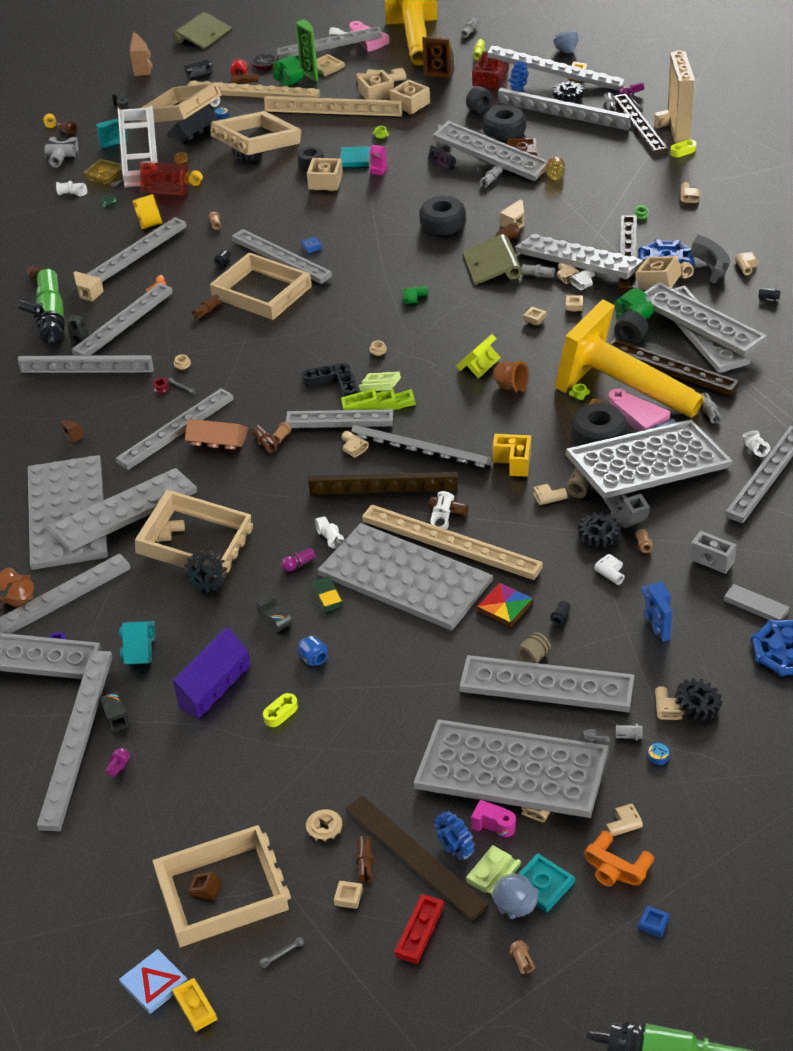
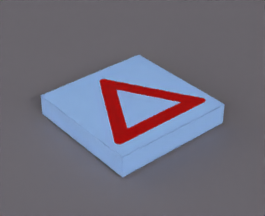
M157 949L122 976L119 981L134 999L151 1014L174 996L172 989L187 982L188 979Z

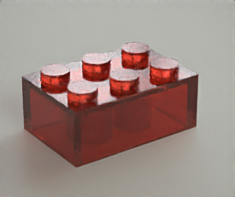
M483 51L472 69V86L499 89L509 71V63L487 57L488 52Z
M155 161L140 162V192L172 195L188 194L189 164Z

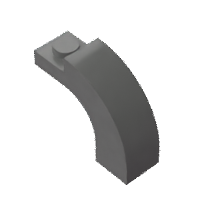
M699 234L696 235L689 255L703 260L710 266L712 270L710 282L716 284L718 278L721 279L726 274L730 265L729 256L713 240Z
M625 494L604 499L611 510V518L616 517V522H620V527L622 528L645 522L649 516L650 506L642 494L629 498Z

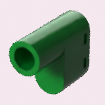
M427 286L403 288L404 304L418 303V296H428Z

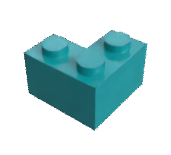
M155 621L122 623V627L119 629L120 639H123V647L120 648V658L123 660V663H151V642L155 641Z

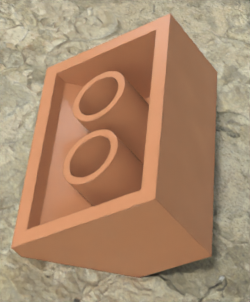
M187 419L185 440L190 441L191 445L201 446L202 443H207L208 447L218 448L219 445H225V449L235 450L236 447H242L249 432V427L233 423Z

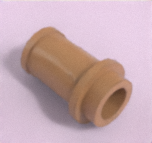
M211 212L208 215V220L211 222L214 230H219V227L221 228L222 226L219 220L220 215L217 212Z
M287 422L280 423L278 429L271 436L272 440L276 444L281 443L283 438L291 433V425Z
M645 529L638 530L635 534L638 540V549L643 553H648L653 548V542L649 539L648 532Z
M516 941L510 946V955L515 958L520 973L525 974V971L526 974L534 970L535 965L529 956V947L523 941Z

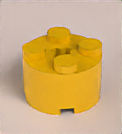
M153 194L133 201L142 229L162 224Z

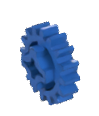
M517 61L511 70L509 80L511 83L510 87H512L511 90L522 92L527 84L529 72L525 62Z
M444 811L434 820L436 824L434 828L438 831L436 833L437 838L444 845L445 850L452 853L453 857L457 856L459 860H465L475 851L473 848L475 844L471 841L473 838L472 834L464 825V821L460 818L457 819L456 814L452 815L450 811Z

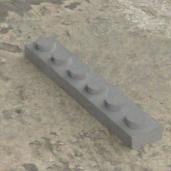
M393 409L287 411L286 422L291 425V428L353 427V425L361 427L393 426L394 414Z

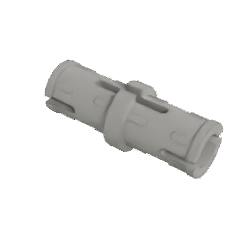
M472 18L470 22L466 23L460 33L463 38H467L470 33H473L479 23L477 18Z
M608 92V96L605 93L603 96L605 107L609 111L616 112L615 99H613L610 92Z
M495 165L492 170L487 171L480 180V185L486 188L491 182H494L497 179L496 177L502 172L501 166Z
M523 264L521 268L523 275H534L537 278L540 276L553 278L555 276V268L542 267L538 264L536 266Z
M702 393L701 395L704 396L702 403L704 414H707L712 424H714V421L719 423L722 417L716 409V404L712 402L708 393H705V395Z

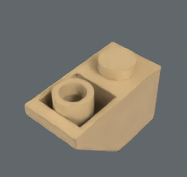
M520 199L500 212V226L506 227L510 223H516L519 229L524 226L523 200Z
M77 271L74 272L79 298L93 302L104 292L101 278Z

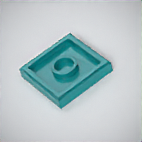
M119 118L96 124L101 149L120 144ZM125 129V141L127 142V130Z
M342 147L340 154L342 167H368L370 147Z
M538 853L518 873L528 878L533 887L539 890L536 906L546 913L575 883L573 875Z

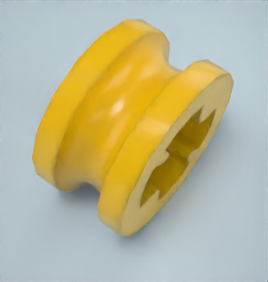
M46 114L43 117L46 127L53 128L56 126L57 121L53 114Z
M195 170L188 177L189 183L194 186H198L203 179V175Z

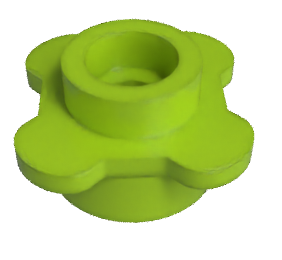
M378 126L373 131V134L376 135V138L382 139L388 136L389 132H387L385 126Z
M581 383L575 384L572 387V391H569V395L574 396L578 400H583L586 395L590 394V390L587 389L586 385Z

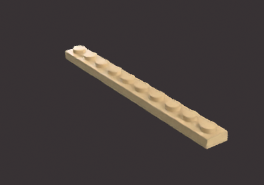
M190 81L188 85L204 84L211 82ZM217 83L221 95L259 98H265V96L319 98L320 89L314 88L304 89L301 87L289 88L287 86L275 87L273 85Z
M265 96L264 98L266 112L402 116V101Z
M371 505L362 516V520L365 523L535 580L543 568V562L375 505Z

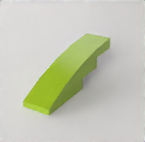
M375 388L341 398L343 410H395L416 405L412 389L395 394L394 389L376 393Z

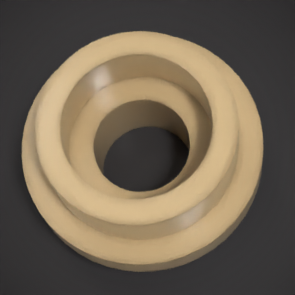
M689 262L680 264L682 273L680 277H691L694 272L693 266Z
M374 341L371 343V354L380 356L386 352L387 348L384 342Z
M181 354L175 357V368L184 370L191 365L187 355Z

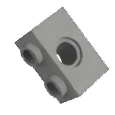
M700 531L691 542L690 560L726 574L735 562L737 545Z

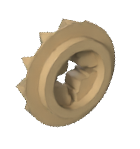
M327 809L314 812L306 822L309 836L314 837L316 841L322 839L324 842L328 838L334 839L336 834H341V827L343 826L339 814ZM320 822L325 826L328 825V829L321 828Z

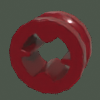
M166 378L155 379L153 381L154 391L157 393L168 391V380Z

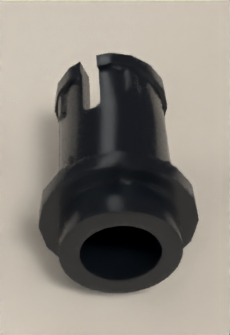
M223 249L219 255H216L214 258L215 265L218 267L224 266L226 260L231 256L230 251Z
M760 288L758 297L759 299H773V301L780 299L781 290L777 288Z
M560 601L556 610L551 613V622L556 626L564 624L571 605L566 601Z

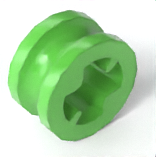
M643 205L635 207L634 215H637V219H645L648 217L649 209Z

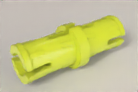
M479 39L474 46L473 58L475 60H479L484 53L485 42L482 39Z

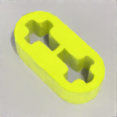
M685 140L671 146L670 155L682 157L696 151V142L694 140Z
M291 693L283 694L263 711L264 723L269 727H276L295 713L298 709L296 696Z

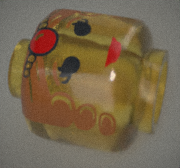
M552 157L547 161L546 174L549 178L560 179L565 174V162L560 157Z

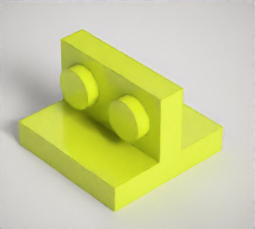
M491 334L459 362L456 367L461 371L464 367L468 366L477 378L481 377L501 358L490 346L496 340V337Z

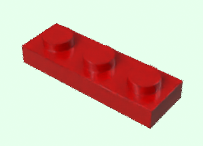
M421 894L394 951L396 958L418 964L444 908L443 900Z

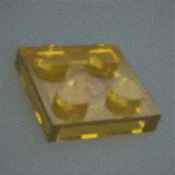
M99 159L84 171L83 175L84 178L108 184L123 172L122 164Z

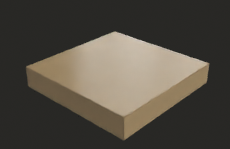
M329 54L316 59L318 74L324 77L345 67L344 62Z

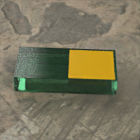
M330 576L311 581V586L324 612L343 606V601Z

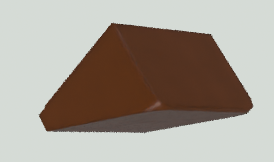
M65 419L61 420L63 432L71 442L84 437L80 423Z
M214 872L195 874L188 894L207 900H215L222 881Z

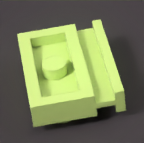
M399 372L368 373L362 384L359 385L361 392L373 388L376 391L392 390V387L397 384L401 376Z
M492 845L468 874L466 882L484 893L491 894L493 897V888L496 882L505 875L515 874L521 867V860L513 859L512 855Z

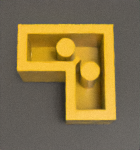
M494 434L493 463H509V476L528 477L531 459V436Z

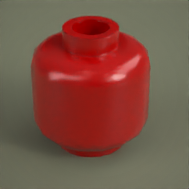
M243 59L234 60L230 68L231 75L247 74L248 64Z

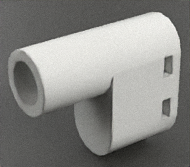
M584 270L570 277V282L579 290L588 288L593 284L591 278L595 276V271Z
M611 554L606 555L595 564L594 570L616 585H620L624 580V575L618 572L622 568L623 563Z

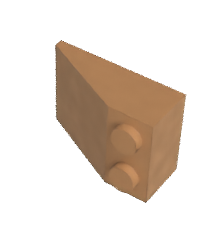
M133 33L130 56L134 76L150 75V71L153 70L152 61L149 60V57H151L150 49H147V44L136 33Z

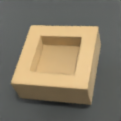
M665 110L655 113L654 126L657 129L670 125V111Z
M566 296V311H583V296Z
M531 307L523 315V321L539 325L546 318V311Z
M339 881L334 897V905L358 909L363 891L362 884Z

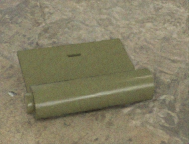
M201 12L174 31L172 35L177 43H182L187 39L200 48L206 49L231 31L232 28L210 14Z
M498 235L462 251L475 285L502 273H506L510 279H517L522 274L521 266L506 235Z

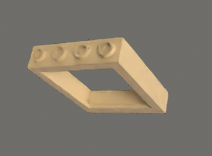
M683 51L672 52L670 56L667 110L670 111V128L675 144L691 140L695 80L686 52Z
M216 82L173 87L141 108H149L152 105L154 123L184 120L220 97L221 93Z
M266 111L213 121L211 123V136L246 155L299 144L301 129ZM261 126L273 133L248 138L236 131Z
M252 253L245 255L210 284L212 297L214 295L220 297L217 300L221 299L225 303L272 320L312 287L310 273ZM251 271L290 284L269 303L230 289Z
M166 490L135 539L136 553L186 568L184 566L188 562L187 559L191 555L193 556V554L155 543L173 512L177 511L238 530L221 559L225 561L222 566L227 567V570L223 573H228L232 560H235L238 556L240 546L243 547L245 544L246 535L252 531L251 514Z
M259 825L152 860L180 947L289 910L287 900L291 899L288 887L287 885L282 886L281 882L284 879L280 867L275 868L274 864L277 863L273 850H268L267 846H270L266 832H261ZM256 849L273 897L188 926L172 876Z

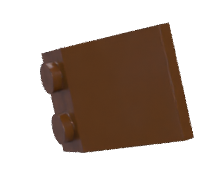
M422 37L424 76L451 78L454 72V56L450 39Z

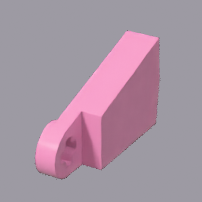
M354 21L349 24L350 31L354 32L371 28L360 21ZM381 32V38L358 42L367 52L390 44L389 35Z
M613 389L609 392V402L622 412L626 422L635 430L653 429L655 425H661L670 420V411L628 394L622 389Z

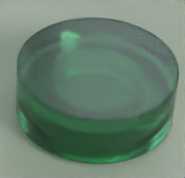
M113 195L103 196L101 198L102 206H114L116 204V197Z

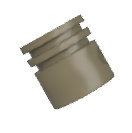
M575 468L565 485V490L572 497L583 498L591 483Z
M534 632L517 647L516 653L522 662L538 663L551 651V644L543 634Z

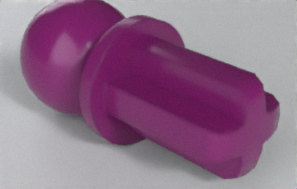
M641 82L633 86L630 84V88L622 87L619 90V95L627 94L629 96L630 93L634 95V93L645 89L644 83Z
M311 548L300 553L295 552L294 557H284L281 561V566L287 572L293 571L297 564L302 567L303 563L316 557L315 552Z
M118 748L110 757L106 773L110 774L111 777H115L126 766L130 757L126 749Z

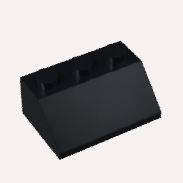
M206 106L186 119L177 122L167 133V136L181 143L186 140L189 142L194 138V135L197 134L199 136L205 132V129L210 130L211 123L218 119L210 107Z

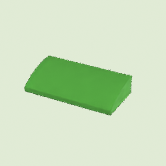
M302 19L295 22L300 69H303L304 75L317 82L318 71L314 30L307 20Z

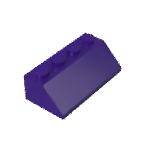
M226 627L173 680L179 709L197 718L204 712H207L210 706L250 666L248 650L229 628Z

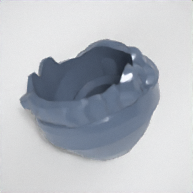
M561 31L560 35H556L553 42L556 49L570 54L577 46L579 38L577 31L569 33Z
M508 874L496 882L493 888V899L501 914H508L510 919H514L533 911L537 904L539 890L533 887L529 879L523 875Z

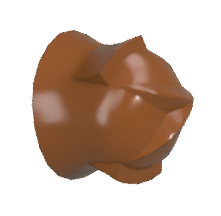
M524 361L499 362L494 368V378L500 388L504 390L511 389L516 393L519 390L524 393L529 382V370Z
M5 568L1 571L0 590L5 591L9 584L12 585L4 598L0 597V603H7L18 608L32 600L34 584L30 580L31 575H20L13 568Z

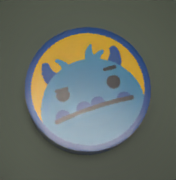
M225 107L217 108L215 116L218 119H225L229 116V110Z
M653 743L648 747L647 758L651 763L662 765L668 762L670 750L667 745Z

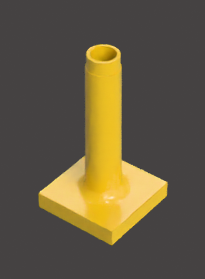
M384 0L386 24L404 23L411 62L418 66L424 65L422 37H427L425 21L438 20L437 0Z
M602 299L566 335L554 386L560 391L567 393L593 367L690 418H693L700 409L704 400L703 395L606 342L615 305Z

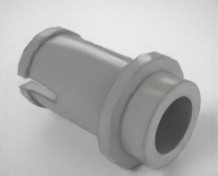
M636 723V726L616 725V739H636L638 741V739H642V726H638V723Z

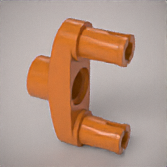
M602 831L595 842L590 844L584 851L587 861L597 869L595 872L596 879L608 887L613 886L616 880L630 885H640L646 877V871L654 862V856L648 851H643L636 862L630 864L606 851L613 842V836L607 831Z

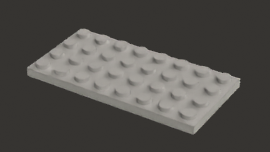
M692 419L568 448L565 454L604 499L729 468L733 462Z
M100 455L28 466L31 570L108 558L107 535L69 552L49 531V525L104 501Z
M362 523L354 529L318 569L319 576L451 631L493 581V575Z
M438 719L415 777L414 789L591 818L609 746Z

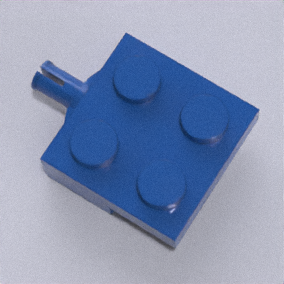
M662 581L642 587L641 592L646 603L643 611L645 619L650 621L654 633L659 635L662 642L670 640L672 622L671 594Z

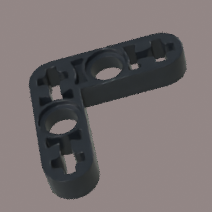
M347 363L308 369L301 373L304 385L310 386L337 380L343 397L358 393V386L351 367Z

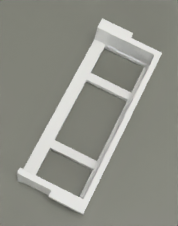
M152 105L149 108L119 110L118 108L124 187L159 183ZM147 120V122L124 124V121ZM148 127L150 153L127 154L125 129ZM151 159V169L128 171L127 160Z

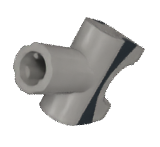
M50 137L45 145V155L50 157L49 164L53 167H59L64 157H75L78 152L77 137H71L69 140L62 142L58 141L57 137Z

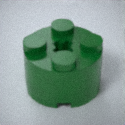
M290 55L274 62L273 78L282 86L287 87L302 80L304 73L303 69H300L298 65L300 64L299 60L295 56Z
M638 288L629 290L614 302L617 320H619L623 313L628 311L637 312L645 319H648L654 312L651 300L648 302L645 298L647 295Z

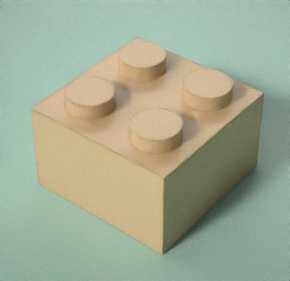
M383 70L357 76L358 91L366 100H387L390 98V90L394 88V81Z
M407 80L390 90V100L402 101V110L413 114L430 103L429 87Z
M312 158L307 172L308 189L338 190L343 175L342 160Z
M678 256L647 257L636 271L639 289L646 291L659 282L672 288L682 274Z

